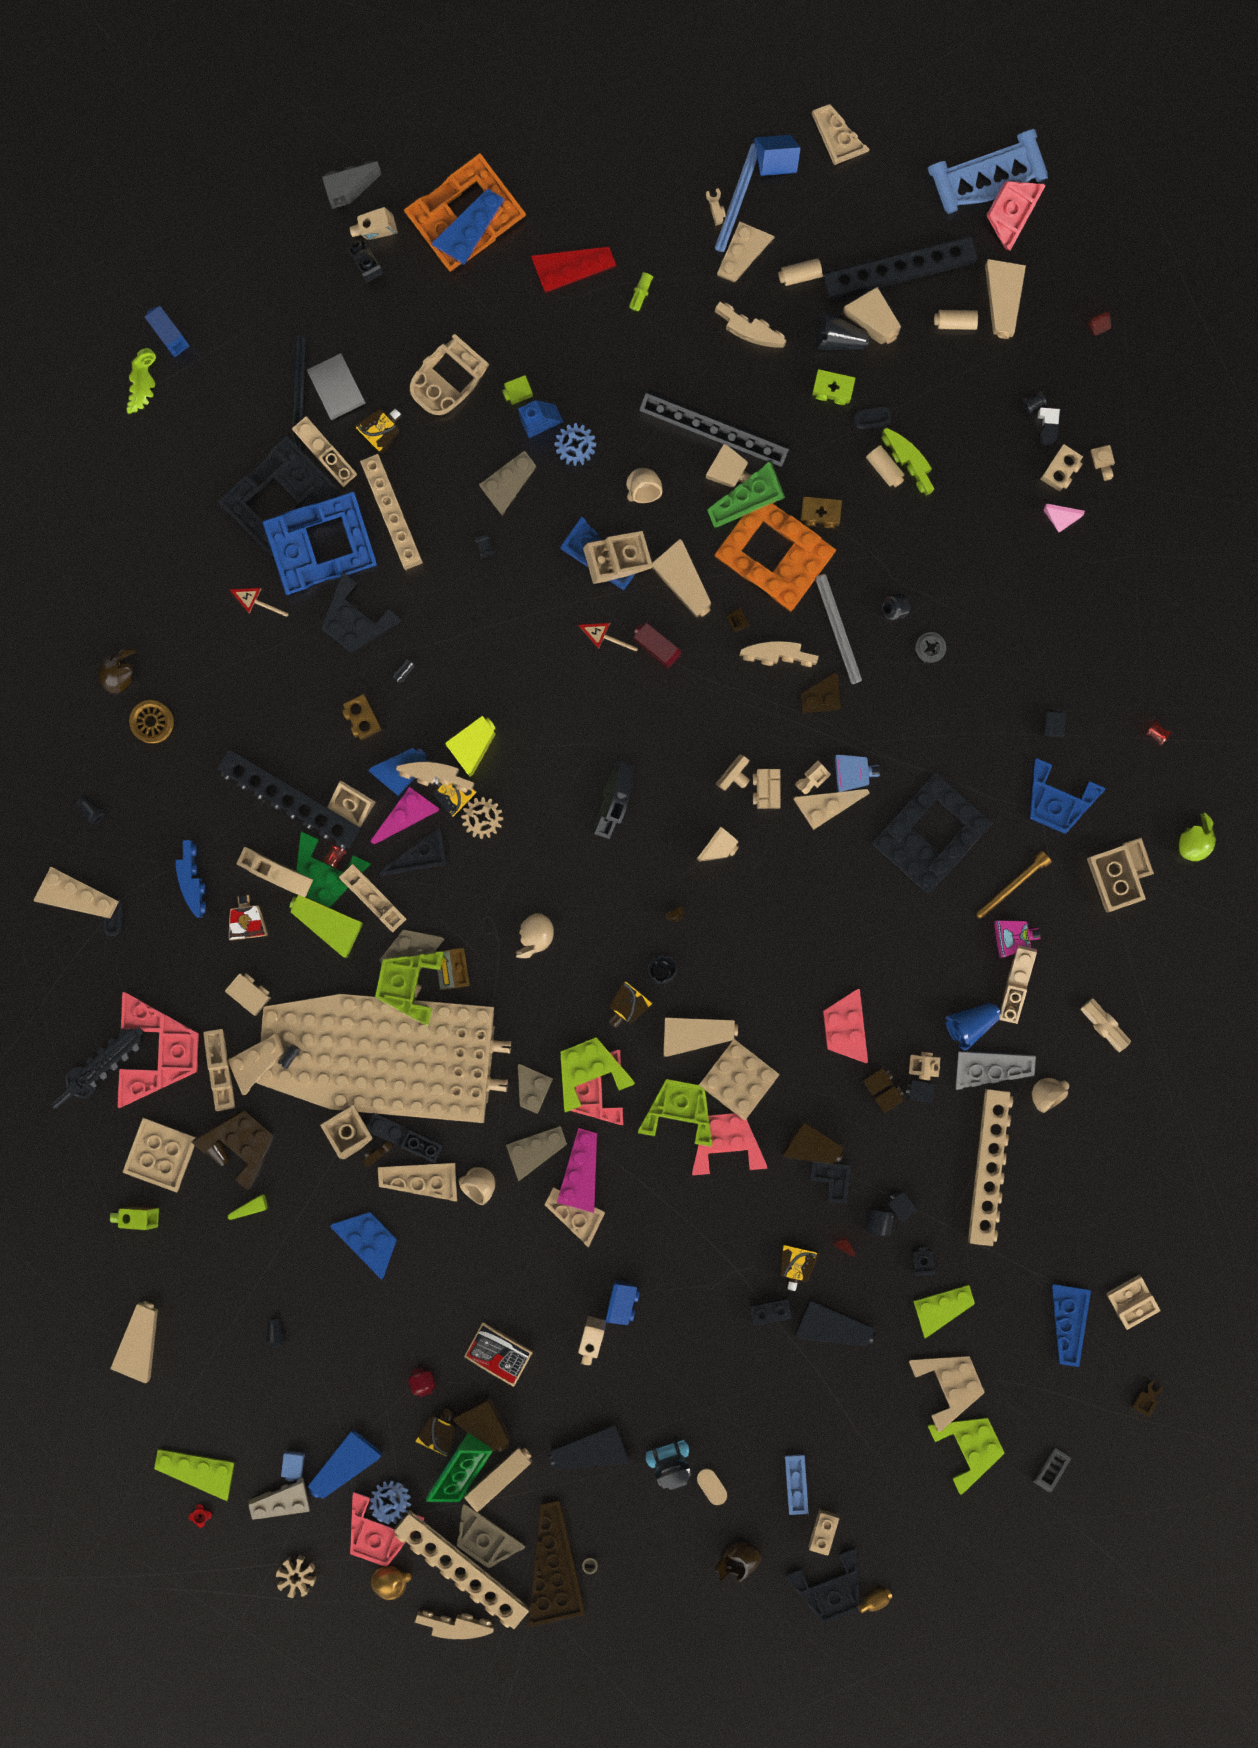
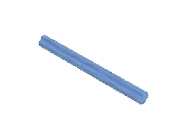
M755 143L751 144L716 242L715 249L717 251H725L757 161Z

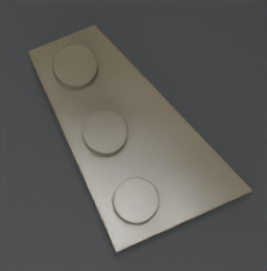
M523 451L479 484L501 516H503L519 490L535 470L536 465L528 454Z
M561 1126L506 1145L518 1181L567 1145Z
M303 1477L298 1479L297 1483L281 1486V1489L278 1491H269L250 1499L249 1509L252 1520L310 1512Z

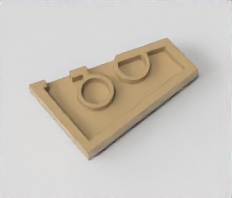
M273 1035L228 1060L242 1095H246L254 1083H257L262 1078L261 1076L266 1070L271 1068L285 1053L278 1035Z
M553 1187L545 1206L589 1247L605 1212L594 1207V1213L557 1203L560 1190Z

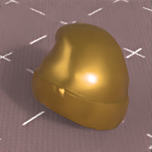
M384 1566L373 1574L371 1587L383 1599H396L404 1593L406 1582L411 1580V1574L409 1572L402 1573L401 1570L393 1566Z

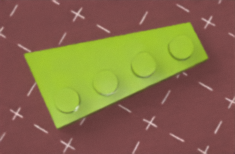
M158 1449L154 1469L228 1501L235 1462Z

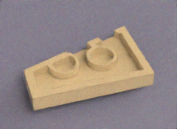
M830 104L812 111L811 114L834 165L867 153L870 150L858 139L857 134L848 128L843 118Z
M739 222L717 276L735 283L775 236Z

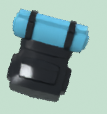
M676 1440L672 1444L657 1449L652 1448L651 1451L646 1452V1462L651 1468H656L655 1477L659 1486H662L663 1489L669 1488V1490H673L687 1485V1481H689L691 1476L690 1466L688 1462H685V1457L689 1453V1446L684 1440L679 1442Z

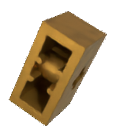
M803 497L801 522L805 523V526L815 527L816 524H823L824 528L839 526L842 500ZM819 509H822L823 513H826L823 515V517H819V514L816 513L819 511Z

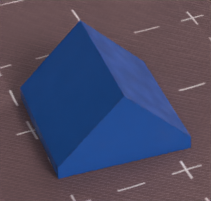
M791 135L756 137L754 139L760 176L797 172L801 147Z

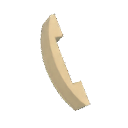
M353 864L339 877L392 932L406 920L399 910Z

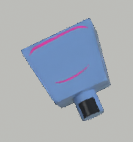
M835 756L838 792L869 785V777L880 776L879 765L868 766L867 757Z

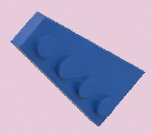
M581 517L560 549L588 567L583 548L587 543L602 541V539L586 523V520ZM635 574L610 580V582L624 591Z

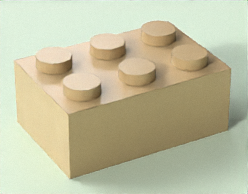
M1127 845L1087 858L1105 912H1111L1146 899Z

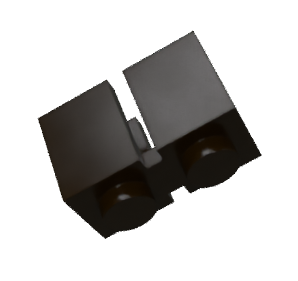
M880 1068L862 1081L871 1095L876 1094L889 1085L890 1088L874 1097L882 1112L886 1113L904 1101L902 1098L904 1093L898 1085L896 1087L893 1085L891 1080L894 1078L889 1070L884 1071L883 1068Z

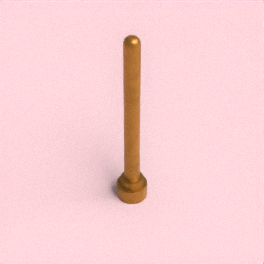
M1040 851L1036 855L1037 858L1034 859L1035 862L977 912V917L983 918L1037 869L1044 866L1047 867L1052 862L1043 851Z

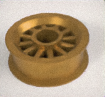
M147 700L134 707L130 714L129 724L132 733L138 739L146 743H159L171 734L174 720L171 711L165 705L158 701ZM150 717H155L156 724L149 727L147 720Z

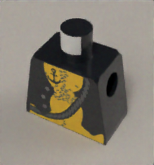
M436 778L434 784L438 789L433 794L452 819L478 794L475 789H472V791L467 790L466 793L456 789L457 785L449 783V786L439 783V778Z

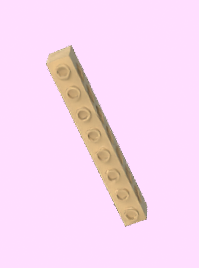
M985 1089L968 1242L971 1244L993 1246V1242L997 1241L998 1231L995 1230L996 1222L999 1223L1000 1211H997L998 1203L1001 1204L1002 1192H999L1000 1184L1004 1182V1173H1001L1002 1165L1006 1164L1004 1146L1008 1145L1009 1140L1006 1128L1010 1127L1011 1115H1008L1009 1107L1012 1108L1013 1096H1010L1008 1091ZM999 1104L1002 1107V1113L995 1115L993 1107ZM993 1124L1000 1126L998 1134L991 1133V1126ZM991 1143L998 1145L996 1153L991 1154L988 1147ZM990 1162H994L996 1165V1169L992 1173L986 1170V1166ZM988 1181H991L994 1185L993 1190L990 1192L984 1190V1185ZM984 1201L991 1202L990 1210L984 1211L982 1209ZM983 1220L989 1221V1227L986 1230L980 1229V1222Z
M409 1510L408 1514H405L404 1519L400 1520L394 1529L396 1538L403 1543L406 1541L410 1544V1549L417 1555L421 1553L430 1566H437L445 1578L453 1579L456 1582L455 1585L461 1591L466 1590L471 1594L470 1598L478 1604L481 1602L485 1605V1610L492 1616L496 1614L505 1627L509 1628L510 1626L515 1629L529 1612V1607ZM416 1530L421 1533V1536L419 1538H412L410 1533ZM427 1543H434L436 1548L429 1551L425 1548V1545ZM443 1555H448L451 1560L444 1563L440 1558ZM458 1567H463L466 1572L458 1575L455 1570ZM477 1579L481 1584L478 1587H473L470 1582ZM492 1591L496 1596L493 1599H488L485 1597V1594ZM502 1604H509L510 1609L502 1611L500 1606Z

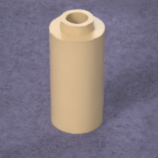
M819 258L781 267V272H778L780 283H784L785 286L823 277Z
M939 310L938 314L935 313L934 325H938V329L977 330V310Z
M881 445L866 456L889 487L894 485L896 488L904 481L902 477L905 474Z

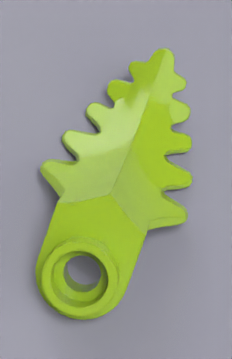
M149 348L140 350L137 353V357L131 362L132 371L129 379L133 384L129 388L132 394L129 396L131 401L127 403L128 407L126 409L128 414L137 412L138 408L143 409V404H149L146 397H153V392L150 388L155 387V381L149 374L148 367L155 361L156 355Z

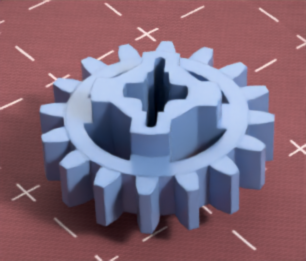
M577 423L574 424V428L567 425L566 431L564 429L560 430L562 436H556V439L559 440V442H555V446L559 447L556 453L562 454L560 460L567 459L566 464L573 461L574 466H576L577 462L580 461L583 465L585 458L588 461L591 460L589 454H595V451L591 449L596 447V443L591 442L595 439V436H589L591 430L584 431V425L581 428H578ZM575 433H580V434H582V435H584V436H583V437H579V436L575 435ZM568 435V442L563 445V441ZM576 441V443H579V448L575 449V447L572 446V442ZM587 444H588V449H587V451L583 454V453H582L583 447L587 446ZM571 452L575 454L576 457L569 456L567 453Z
M384 1481L383 1487L377 1485L378 1491H372L374 1498L369 1500L373 1502V1505L369 1507L374 1511L372 1515L378 1521H384L386 1524H390V1522L397 1523V1518L403 1520L402 1514H408L406 1506H411L407 1502L411 1498L410 1495L406 1494L408 1489L404 1488L400 1483L396 1484L394 1481H390V1484ZM386 1500L391 1501L394 1505L389 1504Z

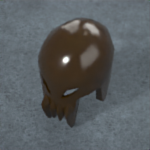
M121 649L119 653L108 656L103 660L98 676L100 684L105 690L110 693H120L130 685L133 667L129 663L119 664V660L136 653L135 649Z
M738 1542L730 1545L715 1566V1571L720 1575L719 1581H722L731 1573L738 1575L736 1578L737 1582H742L761 1563V1552L757 1547L747 1542Z

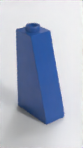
M535 400L518 408L520 420L528 438L563 423L555 404Z
M352 1429L308 1485V1488H310L309 1492L316 1498H319V1496L322 1499L377 1461L383 1453Z

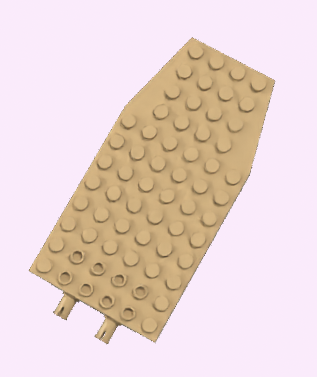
M338 994L265 1006L263 1009L261 1042L273 1035H278L285 1052L287 1050L286 1047L291 1044L299 1047L301 1051L299 1052L300 1055L296 1056L288 1069L279 1065L277 1060L271 1068L266 1070L257 1084L333 1110H346L354 1105L357 1112L484 1123L489 1091L507 1092V1087L500 1086V1084L508 1085L507 1079H491L492 1053L503 1052L510 1054L511 1048H503V1046H511V1041L494 1040V1007L414 1000L413 1005L432 1008L430 1024L426 1026L376 999V997Z

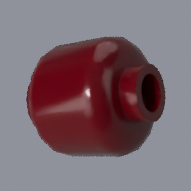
M423 1367L413 1370V1375L408 1377L412 1394L418 1395V1398L432 1394V1390L436 1387L432 1372L429 1370L424 1371Z

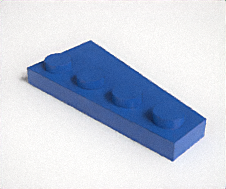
M487 189L431 243L432 246L465 265L504 202V198Z
M1052 1284L1059 1364L1079 1367L1091 1290Z

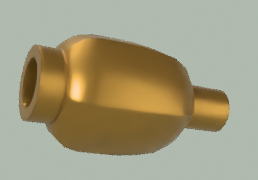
M888 1588L877 1589L866 1596L864 1603L858 1606V1609L861 1613L867 1610L872 1612L880 1610L889 1604L892 1594Z

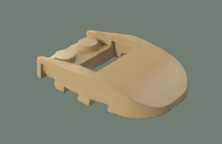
M455 334L452 336L453 339L446 345L442 344L431 356H428L423 361V365L415 373L410 383V392L413 399L423 409L434 415L447 414L474 390L489 366L483 358ZM446 353L474 377L461 393L432 369Z

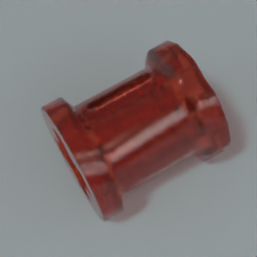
M1155 721L1146 732V735L1153 737L1161 746L1168 739L1171 732L1164 730L1158 725L1159 722Z
M331 844V850L323 861L338 868L340 859L347 852Z

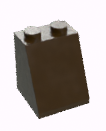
M802 1121L782 1154L787 1158L834 1164L835 1161L839 1162L844 1152L841 1145Z
M490 1396L455 1413L454 1422L492 1448V1452L495 1450L500 1452L508 1447L507 1445L511 1437Z

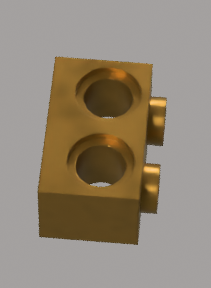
M364 694L343 704L345 709L342 712L346 720H351L353 726L350 728L355 738L359 736L363 740L382 730ZM354 705H360L362 708L361 712L357 715L352 713ZM363 722H369L370 728L366 732L360 730V725Z

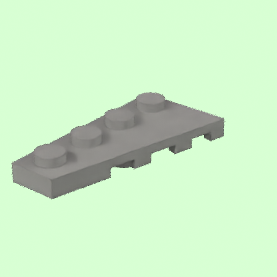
M958 1051L955 1089L1034 1076L1036 1056Z

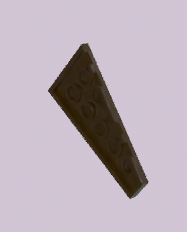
M560 1499L541 1503L529 1627L585 1615Z

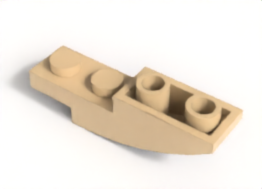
M719 302L716 306L715 312L728 321L726 330L734 335L762 346H785V336L777 330L775 332L769 328L770 325L766 321L755 318L750 324V320L746 316L736 314L734 308L728 303L723 304Z
M304 417L292 428L306 447L342 487L358 475L307 417Z
M792 642L759 643L740 651V656H743V660L754 662V659L762 661L761 664L773 666V663L777 664L779 657H782V661L793 663V660L801 662L800 665L805 667L816 665L818 660L816 655L800 652L801 644Z
M415 762L399 765L396 768L400 772L399 776L410 779L412 776L418 779L417 783L428 786L429 783L434 784L435 779L439 778V783L449 786V783L457 785V790L465 793L467 790L472 791L474 787L473 782L457 777L459 769L449 765Z
M244 847L237 862V865L249 870V872L303 897H306L313 879L247 847Z
M1018 945L1009 971L999 1020L1018 1024L1037 949Z
M428 1610L418 1611L415 1623L432 1627V1636L447 1639H470L493 1633L495 1626L491 1624L490 1620L483 1618L476 1620L473 1619L472 1615L466 1613L458 1614L455 1622L449 1616H434V1613Z

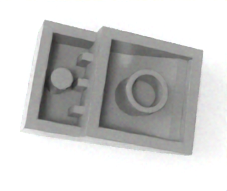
M341 353L307 370L331 420L366 404Z

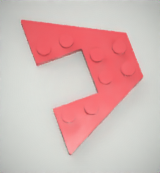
M126 992L122 994L121 1029L129 1030L140 1027L144 1032H159L158 1070L119 1069L118 1108L197 1072L199 1033Z

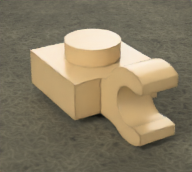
M718 188L716 189V197H711L709 191L706 192V198L710 203L715 226L723 224V217H726L724 207L719 206L718 201L721 192Z
M1110 445L1092 449L1091 455L1095 469L1101 468L1104 481L1112 479L1113 472L1110 466L1114 465L1115 461Z
M817 761L805 773L807 778L798 780L795 785L804 794H807L813 786L818 788L831 774Z

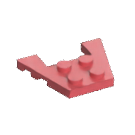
M620 1050L610 1052L621 1065ZM601 1076L574 1087L582 1106L570 1111L623 1125V1107L602 1108Z
M735 1113L708 1115L712 1147L698 1145L692 1175L710 1174L709 1153L748 1150L750 1170L767 1169L766 1162L747 1119L743 1120Z
M353 1492L350 1554L387 1567L406 1541L403 1543L396 1538L395 1528L363 1517L370 1497ZM415 1514V1515H417L420 1519H422V1520L424 1521V1517H423V1516H420V1515H418V1514Z

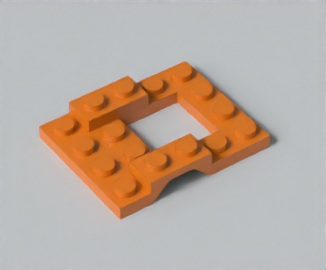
M478 154L451 174L441 186L429 195L419 198L404 209L405 214L449 272L462 263L438 250L431 243L457 219L448 205L460 197L461 193L475 182L480 185L484 192L489 189L504 198V202L468 260L493 243L499 235L526 216V213L481 154Z
M772 503L744 515L714 556L743 578L764 590L776 602L792 612L836 552V549L791 515L789 516ZM763 522L793 543L773 573L742 552Z

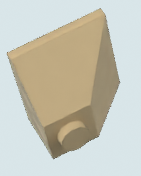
M720 827L697 860L701 862L727 858L729 854L733 856L739 848L736 845L739 841Z
M354 1105L320 1125L340 1159H346L373 1139Z

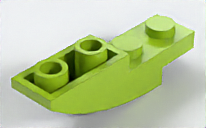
M888 428L884 429L881 438L885 446L891 448V456L894 462L899 463L900 466L908 463L907 469L911 476L916 477L918 481L916 485L921 493L924 492L926 496L932 493L934 487L926 475L932 468L927 460L907 439Z

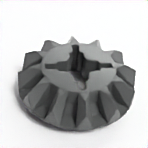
M928 632L919 637L915 650L918 657L924 662L934 663L941 660L945 655L946 643L939 634ZM927 643L930 645L938 643L934 648L936 655L932 651L924 652L928 647Z

